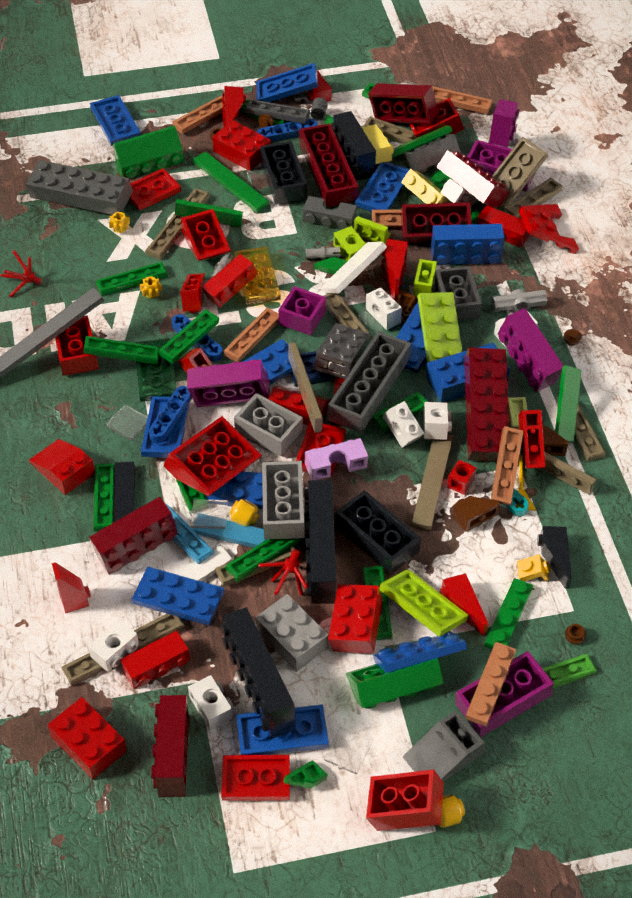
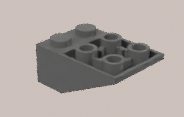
M455 710L429 730L403 755V759L414 772L434 769L444 782L481 756L485 742Z

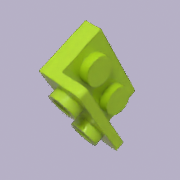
M359 216L354 220V230L359 232L363 239L371 242H384L386 244L387 239L391 237L388 227Z

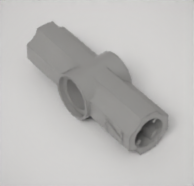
M516 289L509 295L492 297L494 312L512 309L517 312L524 308L527 310L529 307L547 305L545 290L525 292L522 289Z

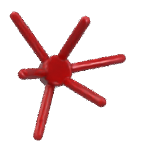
M15 250L12 253L23 267L24 273L20 274L4 270L6 274H1V277L23 280L9 295L10 298L26 283L30 284L33 282L39 285L42 280L34 276L35 273L32 272L31 257H28L27 268Z
M293 549L291 556L287 557L285 562L261 563L258 565L260 568L283 566L271 579V582H274L283 574L274 592L275 595H278L289 573H295L297 587L301 596L303 595L302 585L305 589L308 588L299 571L302 568L299 565L300 561H298L300 551Z

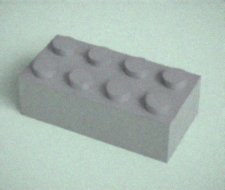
M302 461L262 462L264 540L305 538Z

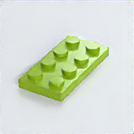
M453 292L419 293L417 298L427 363L461 353L462 345Z
M409 569L380 584L381 592L438 637L467 621V613Z

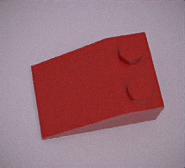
M450 97L437 103L439 114L431 124L409 123L416 138L446 125L451 126L452 132L449 134H456L464 130L459 113Z
M213 209L181 218V230L197 261L231 252Z
M387 239V247L381 253V256H384V258L381 260L380 268L383 269V277L391 297L397 302L406 270L408 242Z
M60 439L29 459V463L64 495H67L95 474L93 459L80 448Z

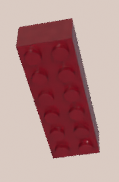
M331 124L299 129L300 147L321 197L324 199L326 208L338 206L341 202L347 204L355 202L358 198V185Z
M469 347L464 357L468 460L497 462L504 426L509 427L506 349Z

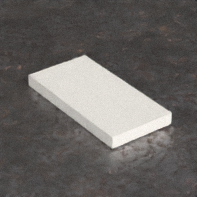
M367 242L320 289L324 293H340L386 249L385 243Z

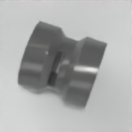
M316 98L313 100L311 117L313 119L323 120L326 117L328 103L325 99Z

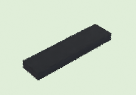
M134 461L115 462L114 522L135 511Z

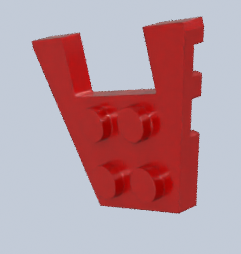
M558 204L522 206L519 209L520 216L530 235L546 242L551 240L556 243L557 247L563 249L565 246L571 249V253H577L579 248L575 239L560 236L556 229L557 226L552 218L560 219L563 215Z

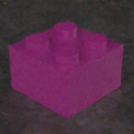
M499 99L493 114L489 137L490 144L508 147L509 142L513 141L518 125L516 124L520 114L517 102Z
M294 286L278 309L279 325L312 335L326 313V297Z

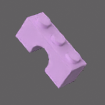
M361 438L305 451V465L311 480L330 477L331 464L335 462L343 463L349 472L367 468L368 454Z

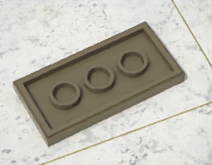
M524 137L519 140L493 174V179L506 185L505 189L509 191V194L501 204L504 208L514 201L549 156Z

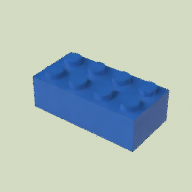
M502 224L434 225L431 242L432 261H437V265L501 263L504 245Z
M490 343L484 346L477 347L498 349L495 343ZM467 351L427 363L426 378L441 403L466 396L464 357ZM507 364V383H508L509 372H510V367L508 366V364Z

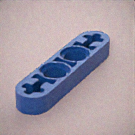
M308 119L306 124L289 122L260 128L257 133L270 139V142L299 137V129L317 126V121Z
M177 314L172 317V328L175 332L179 333L191 320L185 315ZM207 334L199 340L207 341L206 344L200 345L197 342L193 345L195 349L201 347L210 361H219L223 356L222 347Z
M180 386L175 389L149 428L150 440L152 442L161 443L166 440L191 402L192 397L187 386ZM172 406L180 407L177 410L170 409ZM166 418L171 419L170 422H167V423L162 422L163 419H166Z

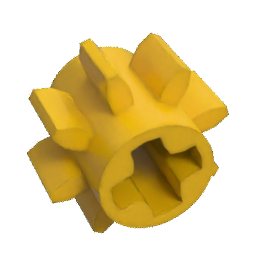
M116 212L110 216V221H108L109 228H113L114 232L123 233L126 229H129L130 219L125 217V213Z
M147 277L143 279V284H140V291H142L143 296L155 298L159 296V291H162V284L159 283V279Z

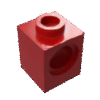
M458 460L448 476L447 488L465 495L475 479L476 467L470 463Z

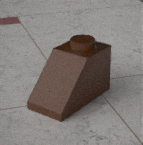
M543 426L544 452L552 456H566L568 441L548 426Z
M468 496L455 502L452 516L464 531L467 532L497 516L500 503L496 500Z

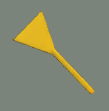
M520 455L518 492L528 500V510L536 511V508L523 489V456ZM516 504V508H523V504L520 506Z

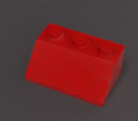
M283 386L273 387L268 399L303 417V424L308 426L310 418L301 392ZM315 395L323 417V424L328 413V404L332 399Z

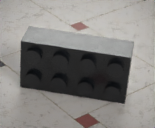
M352 111L333 115L331 126L357 181L372 177L375 172L376 150Z
M292 141L260 146V162L274 203L281 204L307 199V182Z
M365 490L336 511L335 526L390 574H393L420 552L421 537Z

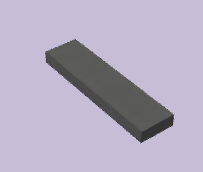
M252 99L249 100L245 108V113L259 116L269 114L272 118L306 124L310 116L309 109Z

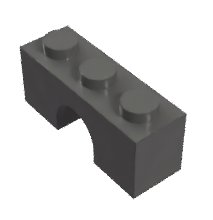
M308 196L303 207V222L337 229L353 227L357 215V205L341 202L338 208L329 210L324 207V199Z

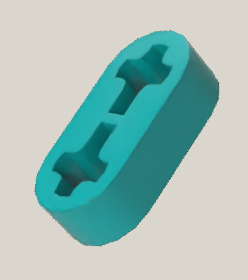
M515 489L513 490L511 504L509 506L502 504L516 516H524L528 512V500ZM516 504L519 506L523 504V508H516Z

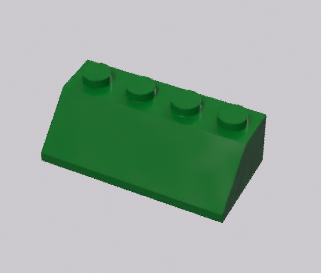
M175 125L113 143L116 169L121 177L131 179L184 162L183 149Z
M437 658L388 673L377 664L346 673L356 702L365 709L374 708L381 702H394L398 697L404 695L407 697L414 696L418 691L424 689L434 690L438 685L444 684Z

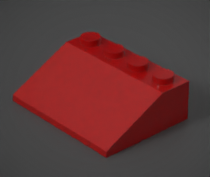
M221 416L170 452L164 467L177 480L210 496L261 458L262 455Z

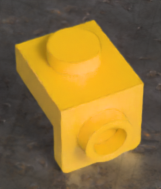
M540 554L517 561L520 580L528 581L537 577H542L545 581L550 580V564Z

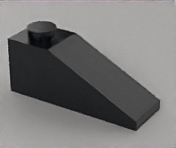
M542 526L541 534L537 535V546H541L542 556L549 562L551 569L563 587L569 589L572 574L567 527Z

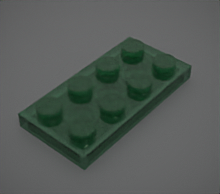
M170 338L134 343L155 346L160 349L170 341ZM159 354L157 364L136 361L140 402L151 401L152 396L171 397L176 389L173 364L159 356Z

